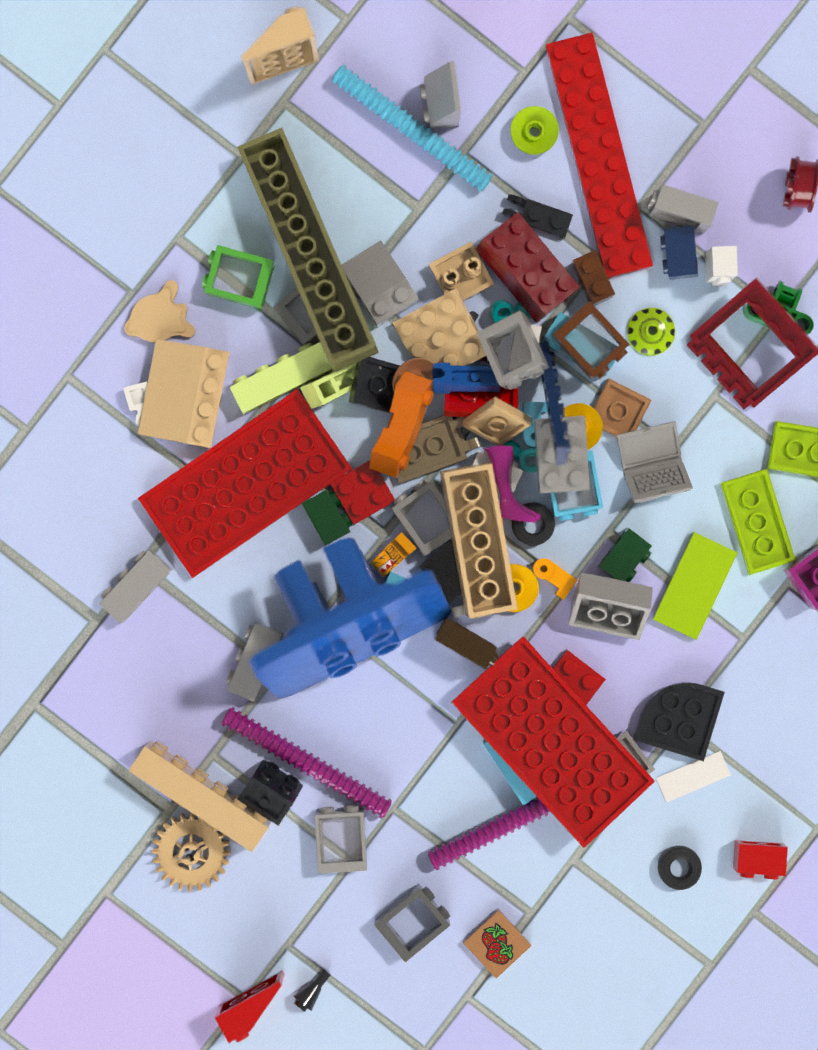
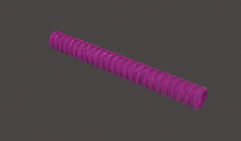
M234 707L228 710L221 722L223 727L225 725L228 726V730L231 731L233 729L235 734L240 733L242 738L247 737L249 742L254 741V745L257 746L259 744L262 750H268L267 753H274V757H281V761H288V765L293 764V768H300L302 773L305 771L308 777L312 775L315 781L317 779L320 780V784L325 783L327 788L332 787L334 792L339 791V795L342 796L344 794L346 799L349 800L351 798L353 803L358 802L360 807L365 806V810H371L373 815L378 814L380 819L384 818L392 804L391 799L386 800L384 795H378L379 792L375 791L374 793L371 787L367 789L364 783L362 785L359 784V780H352V776L347 777L345 772H339L340 769L336 768L335 770L332 768L333 765H326V761L321 762L319 757L315 758L312 753H306V749L301 750L299 745L297 747L293 745L294 742L291 741L289 743L287 738L282 739L280 734L275 735L273 730L268 731V727L264 726L263 728L260 722L256 724L253 718L251 720L248 719V715L245 714L243 716L241 711H234Z
M536 797V800L529 801L530 803L522 807L517 806L514 811L512 809L509 810L508 814L503 813V816L500 818L499 816L495 817L496 820L494 821L492 819L489 820L488 824L483 823L480 828L478 826L475 827L476 830L474 831L469 830L468 834L463 833L460 838L458 836L455 837L454 841L449 840L446 845L445 843L441 844L442 847L440 848L435 847L434 851L429 850L427 855L434 869L439 870L440 866L445 867L447 866L446 863L450 862L451 864L454 859L459 860L460 856L463 855L465 857L467 856L466 853H473L474 849L479 850L481 849L480 846L483 845L485 847L488 842L493 843L496 838L500 840L502 835L506 837L508 832L514 833L516 828L520 830L522 825L528 826L530 821L534 823L536 818L540 820L542 815L548 816L550 811Z

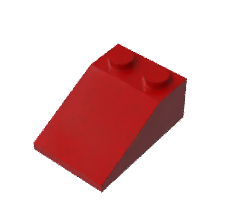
M283 970L219 1005L214 1018L228 1043L234 1040L238 1043L249 1036V1032L281 988L285 976Z

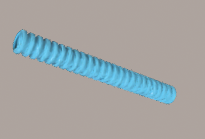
M346 65L340 66L332 78L333 84L337 83L340 89L344 88L345 93L350 92L352 98L356 97V101H362V105L364 107L368 106L370 111L374 110L376 116L381 115L380 118L382 120L386 119L387 124H393V128H398L399 133H405V137H410L411 142L414 143L416 141L418 147H424L423 150L425 152L428 150L430 156H436L435 159L437 161L440 159L442 165H448L447 168L449 170L452 168L454 174L459 173V177L461 179L464 177L467 183L471 182L473 188L475 186L478 188L477 191H483L489 184L493 174H487L485 168L481 169L479 164L475 165L473 159L468 160L467 155L463 156L462 151H456V147H451L450 142H444V138H439L438 133H432L431 128H425L426 125L424 123L420 124L419 119H413L414 116L412 114L408 115L407 110H401L402 107L400 105L396 106L395 101L390 102L388 96L384 97L382 92L378 93L377 88H372L370 83L366 84L364 78L359 79V75H354L351 69L347 70Z

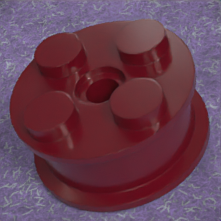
M799 156L791 158L789 172L786 173L785 178L787 192L784 193L782 205L787 207V210H790L792 207L806 208L808 213L812 212L818 188V159L815 162L800 160Z

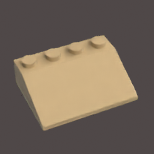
M305 7L287 9L284 12L285 14L281 15L241 56L251 85L319 61L315 35Z
M156 339L138 434L211 448L230 352Z

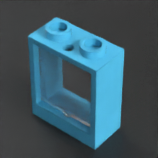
M587 451L590 490L549 493L553 516H559L560 521L573 519L574 513L583 512L584 516L598 514L597 509L603 508L593 451Z

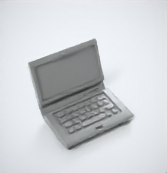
M675 421L617 435L623 473L634 503H641L666 495H675L693 489L681 459Z

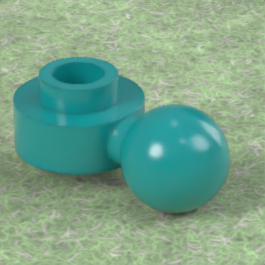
M506 300L496 301L491 306L489 312L490 318L495 323L518 311L524 313L528 319L531 318L520 303L513 307ZM503 308V312L498 314V311Z
M507 441L503 444V446L513 447L514 459H519L520 466L525 472H537V462L532 466L527 463L529 457L536 459V449L529 448L522 451L519 444L515 441Z

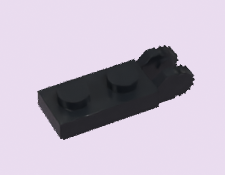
M508 195L507 200L510 203L525 207L520 215L530 227L565 239L573 214L530 199L526 200L516 195ZM504 208L502 215L511 218L517 212Z

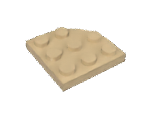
M457 288L393 322L403 344L414 358H423L429 360L432 364L450 363L451 366H467L486 356L477 335L479 330Z

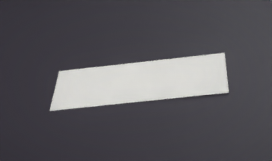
M719 751L705 757L704 762L700 760L695 761L656 779L667 803L731 775L722 753Z

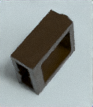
M448 617L443 620L434 636V640L484 669L488 665L492 667L499 656L498 652H496L498 649L496 645Z

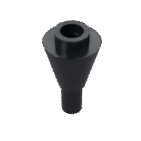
M323 969L314 981L293 995L296 998L294 1004L304 1012L307 1009L312 1011L322 990L321 987L331 975Z

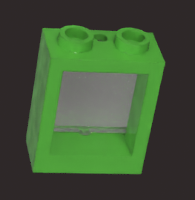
M217 245L216 251L212 250L208 261V264L211 265L209 274L205 273L202 282L206 295L262 310L275 266L274 260Z

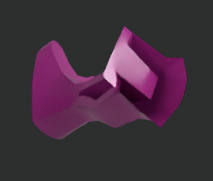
M497 445L483 448L487 452L493 466L495 483L500 493L499 506L501 517L531 523L539 521L541 516L539 513L523 506L513 496L511 483L512 465L515 456L513 447Z

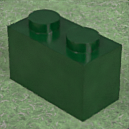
M327 489L302 503L325 546L351 532L349 527L353 525L347 514H341L337 506L341 505L335 492L330 493Z
M626 528L597 567L613 579L630 582L637 573L634 570L640 562L644 564L650 557L652 552L649 549L652 545L630 528Z

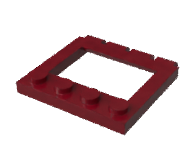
M757 277L690 335L692 340L687 344L688 348L697 358L703 352L707 355L701 362L713 376L718 371L723 373L717 380L729 394L735 389L739 391L733 398L743 410L749 405L755 408L818 355V345ZM746 302L795 356L759 388L755 386L710 335L739 308L744 306Z

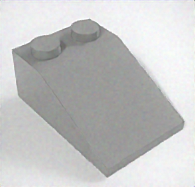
M449 61L424 76V84L420 85L421 99H426L427 108L423 109L424 122L429 123L432 130L459 126L461 109L455 62Z
M382 241L377 242L342 264L347 279L377 327L419 303V298Z

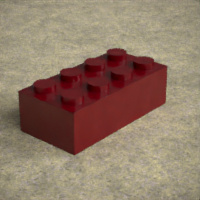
M519 212L487 235L475 248L536 323L541 321L580 288Z

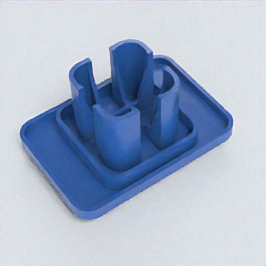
M354 538L338 540L322 549L347 601L329 609L316 581L311 583L301 560L287 565L276 573L274 579L296 626L284 635V640L258 652L249 660L255 676L277 698H285L329 677L334 679L344 676L357 667V663L373 655L379 657L394 651L401 645V641L441 622L451 614V609L433 572L423 571L394 585L392 583L378 585Z

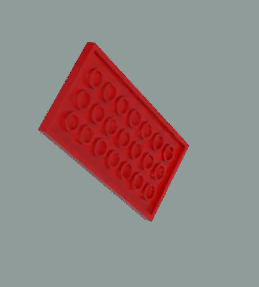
M296 389L144 493L138 500L190 576L194 578L329 486L335 480L352 470V467L300 391Z
M524 636L503 653L492 667L489 666L451 701L457 710L582 848H585L655 782Z

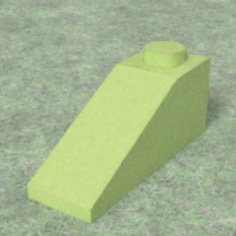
M357 363L336 372L331 371L301 386L300 389L311 409L322 406L351 391Z

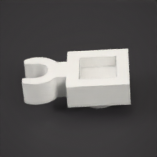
M147 382L124 387L129 410H137L138 412L136 415V424L138 426L140 424Z

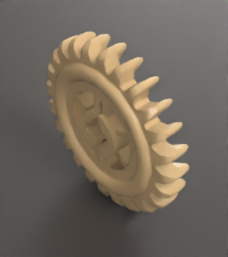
M181 813L180 821L175 817H171L172 825L164 822L163 827L166 831H157L161 839H154L152 841L159 846L151 850V853L158 855V857L152 860V863L161 864L156 869V872H165L161 879L162 881L169 877L171 878L170 887L178 882L179 891L182 890L184 885H187L188 892L192 891L194 885H196L198 891H201L203 882L210 888V878L218 882L219 876L217 872L225 874V869L221 865H228L230 863L229 860L224 858V856L231 854L230 850L224 849V847L230 844V841L222 840L225 834L222 832L218 833L216 828L201 818L196 819L193 813H190L189 819L186 818L184 813ZM190 834V840L184 844L177 841L182 836ZM193 835H197L203 838V840L197 842L193 840ZM176 844L180 850L179 854L174 856V846ZM188 848L190 851L198 849L193 857L192 855L184 856ZM207 848L209 849L208 859L201 856L203 850ZM198 860L205 862L201 867L192 869L193 864L198 862ZM182 862L189 865V869L181 866L179 863Z

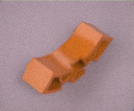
M405 371L397 382L390 408L392 416L389 420L388 428H383L378 441L371 451L370 469L397 478L401 470H406L410 460L408 456L419 433L427 405L429 406L433 399L434 392L431 391L432 380Z

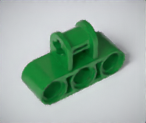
M779 280L774 289L773 296L796 321L801 320L805 323V332L807 334L811 333L814 327L812 318L807 314L796 311L803 289L798 288L796 290L784 285L783 281ZM746 302L742 310L743 315L750 321L768 327L758 315L751 312L750 306Z

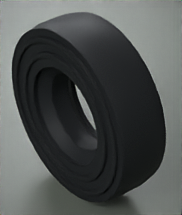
M530 502L524 504L523 506L541 515L540 518L542 519L543 526L538 533L532 534L524 528V521L512 520L511 526L515 537L526 545L536 546L545 543L550 539L555 529L553 513L541 503Z
M686 846L670 847L659 858V876L672 889L685 890L691 888L698 882L701 876L702 864L700 858L692 849ZM679 858L686 860L689 864L687 874L682 877L674 876L670 870L672 862Z

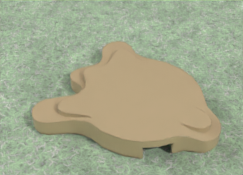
M168 280L160 292L148 295L135 304L130 319L124 325L127 335L139 337L151 343H155L156 339L167 341L174 336L192 338L195 335L196 330L194 326L186 321L187 306L184 303H174L179 289L175 281Z

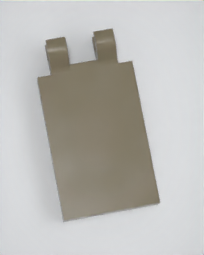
M441 416L421 424L416 441L408 456L410 457L409 464L406 470H401L397 476L399 484L468 459L465 452L478 448L481 444L478 437L467 441L464 440L460 428L463 427V420L467 417H459L453 420L451 416Z

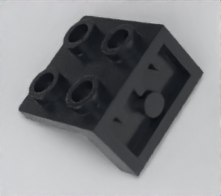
M263 759L241 792L238 800L279 826L294 804L303 785L295 776L287 775L275 763L267 762Z

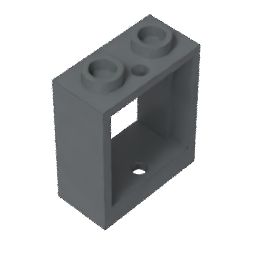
M420 884L409 891L374 922V926L405 963L450 926L448 918L451 915L443 905L438 907L433 901L435 896L427 886L423 888ZM419 897L440 923L412 947H409L388 921Z

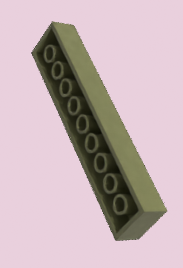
M281 127L238 146L237 148L333 371L336 372L379 353L283 128Z

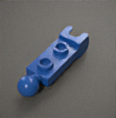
M450 363L433 364L432 377L434 379L432 391L435 394H450V391L500 392V385L491 366H451ZM507 370V371L504 373V375L508 374L509 372H511V371H513V370Z

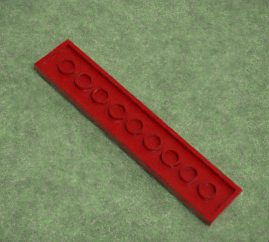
M593 32L548 43L545 48L602 266L608 278L653 267Z

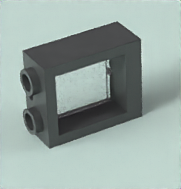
M298 288L294 289L273 306L276 313L302 345L311 343L318 337Z

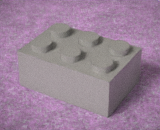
M585 416L562 418V421H567L568 435L565 436V439L569 438L571 443V454H567V464L556 465L549 418L534 420L539 494L590 490Z
M581 572L571 602L568 625L640 640L651 611L653 587Z

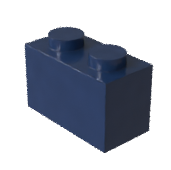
M694 226L664 229L665 235L660 236L661 250H666L667 256L666 260H662L663 273L668 274L669 280L699 277Z

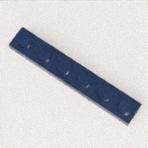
M548 342L539 343L549 366L548 369L544 370L541 378L556 465L567 464V454H571V443L569 438L565 439V436L568 435L567 421H562V418L565 417L564 404L558 401L561 400L560 385H555V383H558L557 368H552V366H555L554 352L549 351Z

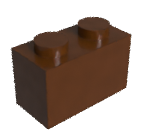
M596 250L582 255L571 262L573 271L588 302L590 301L595 306L613 298L615 295L614 289Z

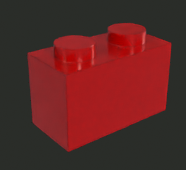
M735 840L733 869L740 873L741 877L754 878V874L764 875L766 879L777 880L779 876H786L788 847L783 843Z

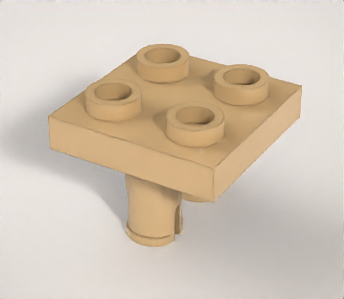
M472 241L429 264L443 293L446 294L457 288L463 301L494 285Z

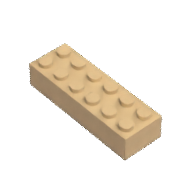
M487 462L440 471L465 615L469 618L518 609L492 463Z
M150 741L144 746L129 772L253 852L269 828L270 820L239 801L238 797L240 795L234 796L228 792L229 787L222 782L217 781L215 783L208 779L209 774L198 767L193 769L187 765L189 762L187 759L179 754L174 756L167 751L169 748L163 743Z

